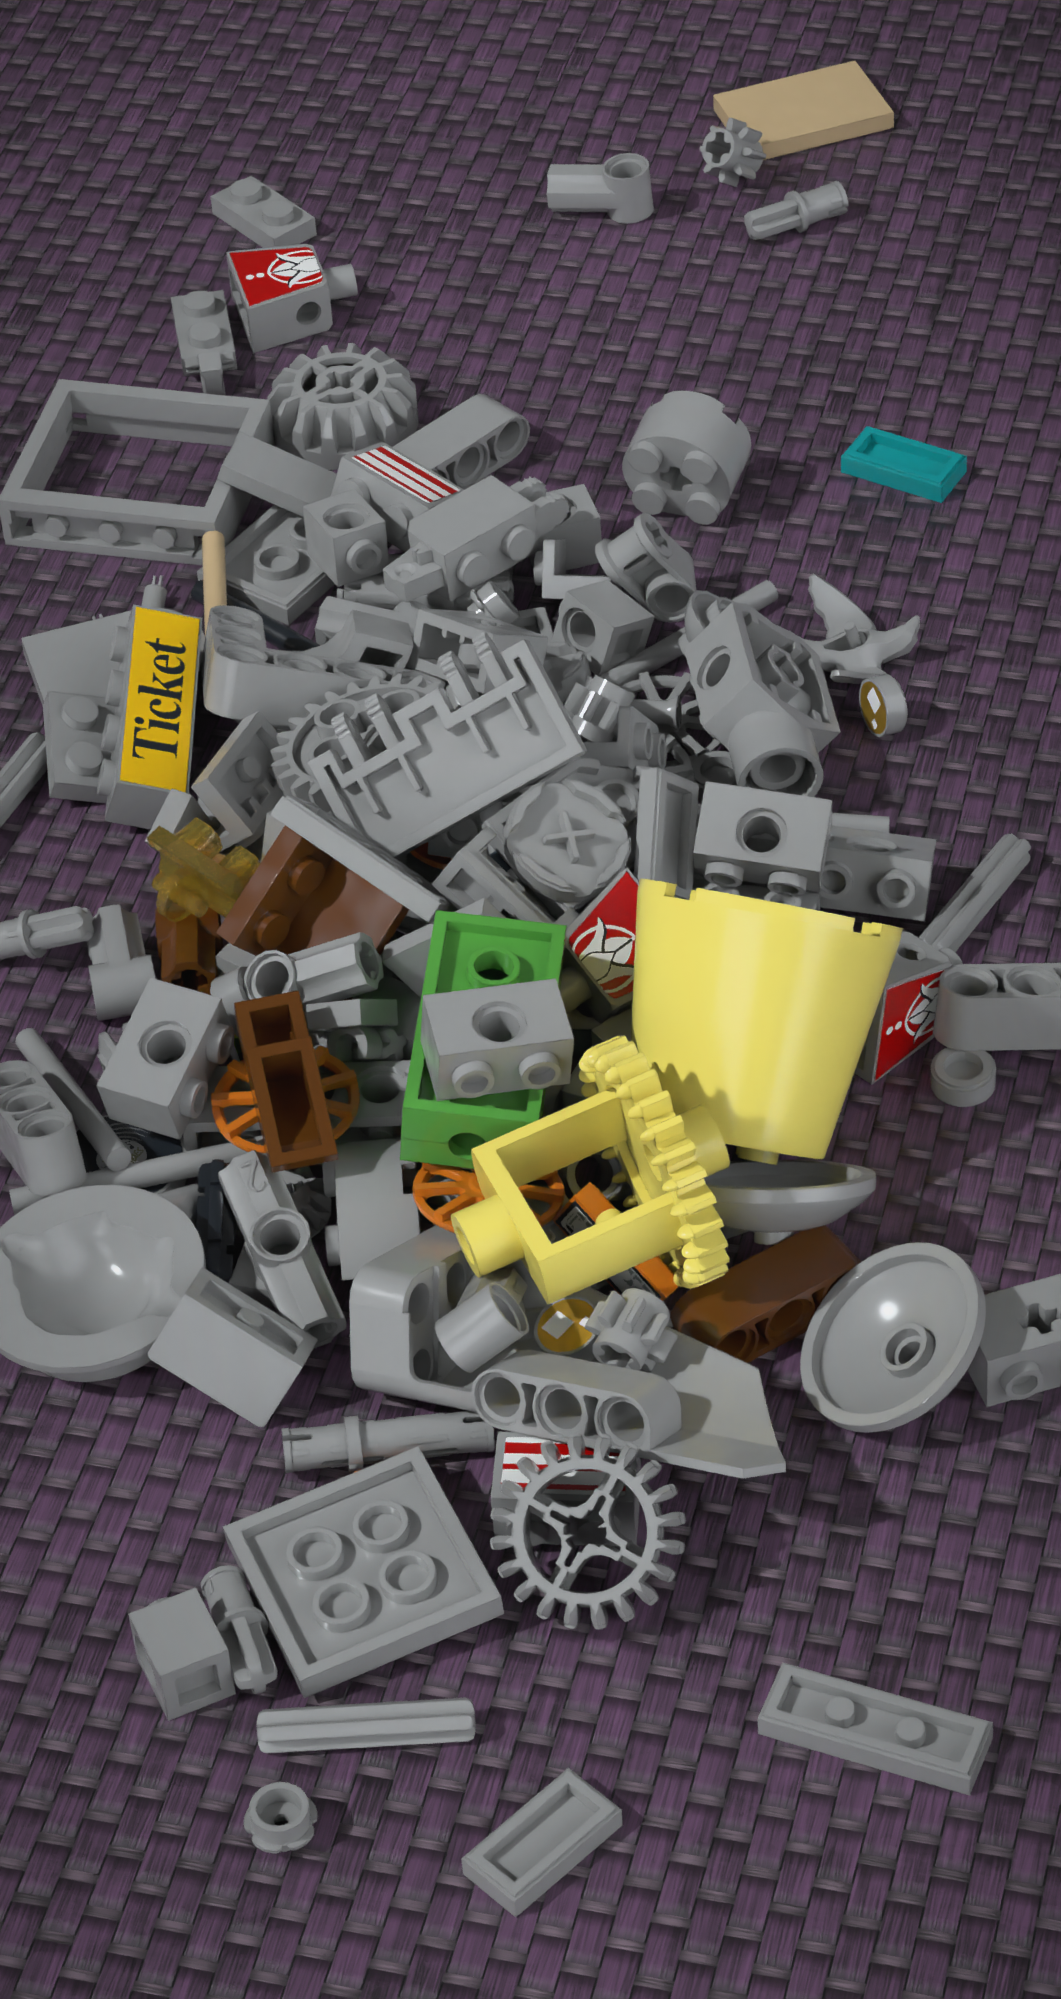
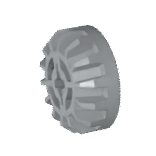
M348 343L346 352L331 353L328 346L324 345L319 349L317 358L313 360L302 353L289 365V368L285 367L272 382V392L267 396L271 406L275 445L279 449L328 470H338L341 457L380 442L393 447L414 434L418 428L416 386L410 380L408 369L394 358L390 359L388 355L375 347L366 355H363L361 349L355 343Z

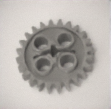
M396 674L388 684H381L379 677L373 676L368 686L361 689L354 682L348 683L347 693L341 696L331 691L326 692L325 698L327 702L322 706L311 703L304 705L307 717L289 718L287 721L291 731L278 733L276 737L279 746L271 749L274 763L271 765L280 790L282 789L284 796L289 795L314 803L327 813L332 809L307 763L331 749L337 750L347 771L353 769L332 728L331 719L342 712L347 713L348 717L357 725L360 735L373 758L387 750L367 715L364 700L378 693L387 703L393 714L437 688L444 689L442 682L438 680L427 686L424 676L419 675L408 684H405L402 674Z

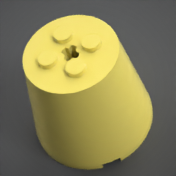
M640 878L637 891L631 1041L635 1043L638 1053H644L650 1070H656L662 1091L668 1090L674 1113L678 1115L701 1104L704 1105L715 1120L725 1144L737 1146L735 1154L742 1159L774 1165L778 1163L779 1154L824 1159L900 944L903 928L876 922H863L861 933L853 932L855 922L853 917L696 888V891L691 890L689 900L674 898L677 884Z

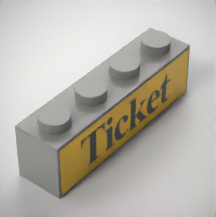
M133 604L127 626H116L110 661L119 662L120 664L119 671L113 669L111 671L106 694V705L115 706V715H107L101 749L111 751V759H103L97 786V795L107 796L105 821L151 830L171 788L189 794L203 620L201 617Z

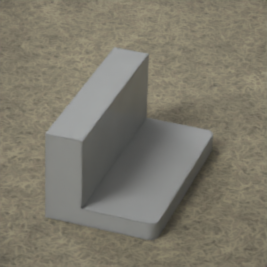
M201 1267L148 1351V1357L254 1425L264 1427L303 1368L318 1339Z

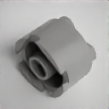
M673 391L664 394L660 402L654 405L652 402L647 408L622 462L623 475L627 485L633 492L631 499L635 507L641 512L649 513L650 515L667 512L688 516L694 522L702 525L713 523L719 513L726 507L751 453L750 434L740 418H738L735 424L722 413L725 407L724 404L713 397L693 391Z

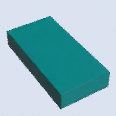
M869 426L864 428L841 456V473L939 503L945 500L967 472V456Z

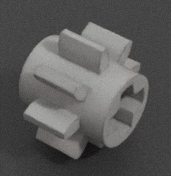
M734 118L728 119L726 129L712 125L710 133L706 136L703 145L700 147L703 158L707 163L703 169L704 173L718 177L720 183L732 187H737L739 176L754 180L756 178L755 173L759 170L763 159L766 158V154L763 153V148L758 142L763 135L762 132L749 128L746 122Z
M595 674L588 688L577 682L575 683L564 707L574 714L572 722L579 735L592 742H611L614 736L618 734L619 706H630L635 695Z
M626 1289L622 1295L616 1291H611L606 1302L598 1301L585 1325V1329L598 1335L593 1344V1354L596 1359L602 1364L638 1371L643 1369L649 1373L653 1370L656 1362L664 1364L678 1337L672 1331L665 1329L670 1319L667 1306L658 1297L642 1289Z

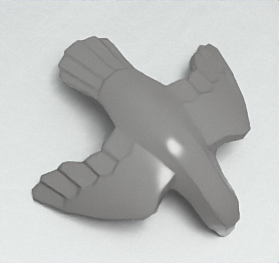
M813 573L809 576L808 591L813 599L815 612L824 620L827 634L826 639L822 641L803 640L819 655L822 669L831 673L830 678L832 681L861 684L867 678L887 674L881 669L882 664L910 653L918 641L917 634L920 628V617L918 615H915L906 624L885 632L876 631L874 623L855 602Z

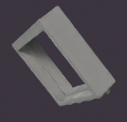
M58 379L0 494V517L5 545L203 566L202 544H199L198 536H203L209 531H218L224 535L226 547L232 542L252 494L217 479L205 507L44 491V488L72 431L232 447L239 432H243L274 446L275 439L270 400ZM72 414H86V419L72 417ZM29 518H32L33 526H26Z

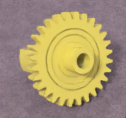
M618 1035L595 1045L583 1054L579 1061V1068L581 1069L579 1071V1079L585 1082L581 1088L582 1095L589 1098L471 1149L476 1177L485 1199L452 1213L451 1221L464 1256L478 1278L521 1259L546 1303L549 1305L657 1256L674 1273V1283L679 1287L688 1289L699 1287L725 1275L724 1273L729 1270L726 1263L730 1262V1259L725 1250L728 1247V1242L720 1229L724 1227L723 1221L713 1204L717 1203L716 1198L704 1178L730 1166L728 1151L721 1132L710 1112L702 1104L678 1115L674 1113L671 1096L668 1090L662 1091L656 1070H650L644 1053H638L635 1043L633 1041L628 1042L625 1035L621 1037ZM604 1150L601 1154L603 1159H613L616 1157L620 1161L622 1169L612 1177L611 1181L613 1183H623L626 1181L632 1189V1195L628 1196L622 1205L624 1207L639 1206L623 1213L613 1208L605 1210L596 1218L594 1226L551 1244L518 1187Z

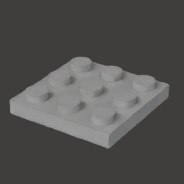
M419 1446L223 1526L227 1544L239 1568L243 1571L246 1583L259 1609L264 1613L268 1621V1627L304 1698L504 1614L501 1595Z

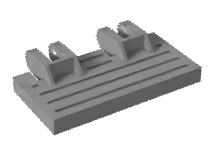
M485 631L472 638L475 654L483 664L495 687L480 697L461 659L452 651L438 658L440 667L461 706L456 711L445 690L440 688L433 690L393 714L380 694L375 693L365 699L364 704L367 715L387 750L373 758L360 735L357 725L348 717L347 713L342 712L331 719L332 728L353 769L347 771L337 750L331 749L307 763L336 818L395 859H398L587 753L588 751L529 640L523 639L499 653L495 643Z

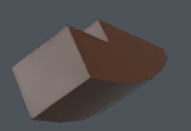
M299 990L235 1002L236 1028L272 1173L338 1160V1152L312 1038L308 1033Z

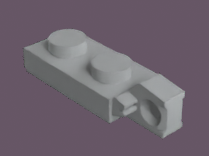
M193 291L187 295L171 297L184 377L200 375L203 393L226 395L223 371L237 369L224 291Z

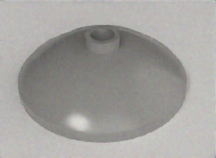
M751 1160L730 1161L729 1168L704 1178L706 1185L716 1198L717 1203L713 1204L722 1219L723 1225L754 1232V1242L765 1245H775L791 1237L796 1231L808 1230L836 1221L866 1201L876 1189V1173L869 1168L846 1163L813 1160H778L777 1165Z
M920 1242L901 1244L882 1250L852 1268L833 1286L822 1300L805 1334L801 1351L800 1371L804 1390L813 1406L829 1421L839 1427L855 1432L868 1433L880 1432L904 1425L938 1405L950 1394L967 1372L982 1338L985 1326L986 1302L982 1285L976 1273L961 1257L948 1248L937 1244Z

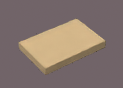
M856 61L713 95L714 111L725 127L728 119L734 118L746 122L747 127L762 132L763 135L758 142L763 148V153L766 154V158L763 160L894 128L893 110Z

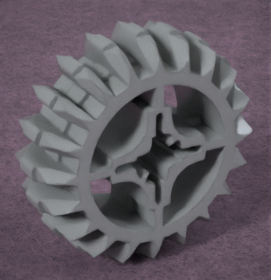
M572 1433L568 1436L570 1457L562 1459L558 1447L552 1441L542 1443L540 1446L541 1452L548 1466L540 1470L534 1461L528 1457H522L517 1462V1466L520 1472L530 1480L526 1487L523 1488L518 1483L510 1480H504L500 1485V1490L505 1495L518 1500L515 1509L511 1510L501 1507L493 1508L491 1511V1519L497 1522L512 1523L511 1535H498L490 1539L492 1549L503 1550L513 1547L516 1559L505 1562L498 1567L499 1575L505 1578L513 1576L521 1570L524 1572L528 1580L517 1587L514 1597L519 1602H523L539 1589L545 1594L537 1609V1616L542 1619H548L554 1613L558 1602L566 1604L564 1626L574 1629L578 1626L582 1607H590L591 1621L595 1629L607 1627L608 1614L606 1605L614 1603L617 1613L623 1621L627 1622L635 1618L634 1607L628 1596L635 1591L643 1602L653 1605L659 1600V1596L656 1590L646 1582L648 1577L653 1574L660 1580L671 1582L676 1576V1571L670 1566L658 1562L661 1551L670 1554H682L685 1550L684 1542L676 1539H664V1526L684 1524L686 1522L685 1514L683 1512H671L662 1515L659 1505L660 1502L670 1500L678 1494L676 1486L674 1484L664 1485L653 1492L648 1482L658 1475L662 1469L661 1464L656 1460H651L638 1473L634 1471L630 1466L638 1455L639 1447L633 1443H627L623 1447L617 1460L609 1458L612 1439L607 1434L598 1435L595 1441L594 1455L585 1454V1442L580 1433ZM584 1469L606 1472L598 1488H595L592 1496L586 1503L578 1507H572L560 1501H555L543 1494L551 1483L568 1473ZM625 1484L636 1495L645 1514L647 1539L644 1549L632 1543V1540L621 1534L614 1523V1511ZM605 1497L606 1500L599 1512L605 1523L599 1527H606V1539L619 1545L620 1550L609 1544L589 1543L583 1551L577 1553L572 1564H570L578 1548L573 1543L572 1538L578 1534H570V1523L558 1517L556 1511L568 1518H588L594 1510H598ZM532 1513L556 1529L561 1538V1552L555 1563L557 1566L551 1576L539 1564L532 1548L530 1539ZM596 1555L610 1557L634 1568L626 1579L604 1591L583 1592L570 1588L584 1565L590 1558Z

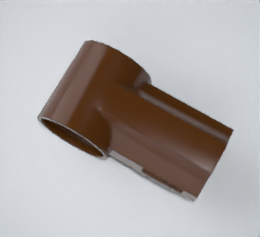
M211 903L156 908L155 923L161 963V980L211 995V982L218 977L216 955L223 949V938L216 933L221 926L219 904Z

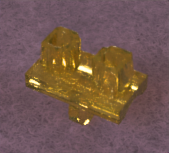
M197 817L175 835L159 825L147 837L149 845L160 851L161 857L158 868L160 873L152 881V887L159 892L156 901L157 911L172 922L181 921L190 914L200 918L205 915L209 907L226 918L260 865L256 855L242 846L235 847L219 864L212 860L223 849L219 835L213 828Z

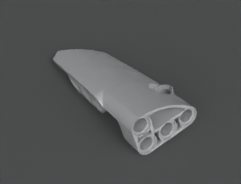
M435 1225L366 1263L359 1269L353 1280L349 1300L351 1372L353 1381L361 1389L477 1412L488 1425L495 1428L568 1443V1436L570 1434L580 1433L584 1439L585 1447L595 1448V1441L599 1434H607L612 1439L610 1452L620 1454L627 1443H633L639 1447L637 1455L639 1458L742 1479L786 1472V1462L778 1447L773 1431L759 1368L667 1326L665 1329L675 1333L678 1336L664 1364L656 1362L651 1373L643 1369L638 1371L602 1364L596 1357L591 1361L542 1352L535 1340L534 1326L539 1314L548 1304L521 1259L501 1269L514 1267L528 1285L523 1302L525 1305L524 1314L529 1324V1332L472 1373L464 1371L449 1357L442 1347L435 1330V1322L456 1308L471 1276L475 1274L464 1256L455 1233ZM543 1229L551 1244L555 1243V1233ZM591 1287L569 1295L584 1297L594 1303L595 1306L599 1300L606 1302L608 1298L607 1295Z

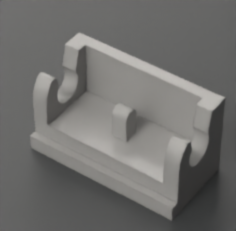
M488 826L457 852L432 883L458 910L485 897L508 919L567 925L566 929L580 915L570 907L556 920L517 880L515 881L494 861L485 850L488 848L486 845L497 834Z

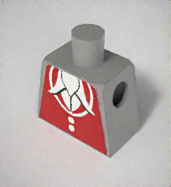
M309 244L226 252L231 296L253 353L329 330L333 325L330 301L358 294L352 265L346 264L322 269L314 247Z
M628 868L620 872L566 929L560 988L566 1014H569L583 1003L594 1019L602 1024L608 1018L619 1015L632 1007L639 882Z
M902 931L900 944L854 1072L856 1075L872 1085L934 1038L933 1025L940 975L945 969L953 965L963 964L960 957L949 948L937 950L912 933Z

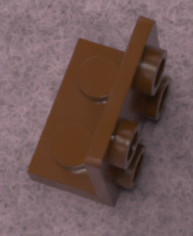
M285 825L216 933L233 946L257 956L270 950H277L288 955L362 932L372 938L377 953L381 955L384 946L388 944L409 909Z

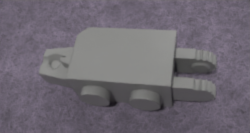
M490 475L410 520L408 527L410 549L383 568L385 588L395 593L399 599L406 603L434 592L451 602L472 588L481 585L540 551L539 537L552 531L555 526L559 527L560 523H564L563 521L567 518V513L570 512L568 510L570 506L568 504L569 500L558 492L547 493L546 495V485L535 477L529 476L528 479L524 478L523 482L519 481L509 487Z

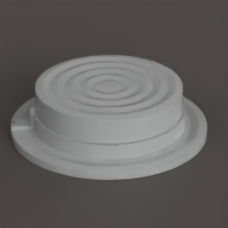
M93 1185L66 1190L41 1199L14 1215L0 1227V1354L19 1365L41 1371L58 1379L74 1382L108 1380L130 1373L151 1361L148 1357V1351L201 1267L206 1269L204 1248L193 1222L180 1208L169 1200L140 1188L122 1185Z

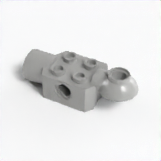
M696 590L691 595L685 609V633L679 638V646L687 659L690 671L689 680L695 690L700 710L699 720L701 725L713 738L719 740L728 749L737 786L814 797L823 782V769L818 753L840 733L819 655L801 637L775 625L748 604L733 602L731 599L719 597L708 591Z

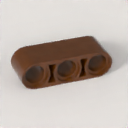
M826 1225L800 1231L731 1267L728 1272L724 1273L725 1275L686 1292L676 1302L671 1311L672 1329L749 1363L807 1332L814 1313L828 1292L846 1273L862 1261Z

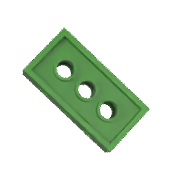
M436 910L403 1102L400 1160L474 1169L471 1154L472 1148L542 1118L546 1088L494 1093L476 1098H456L437 1101L420 1041L423 995L555 978L560 990L567 925Z

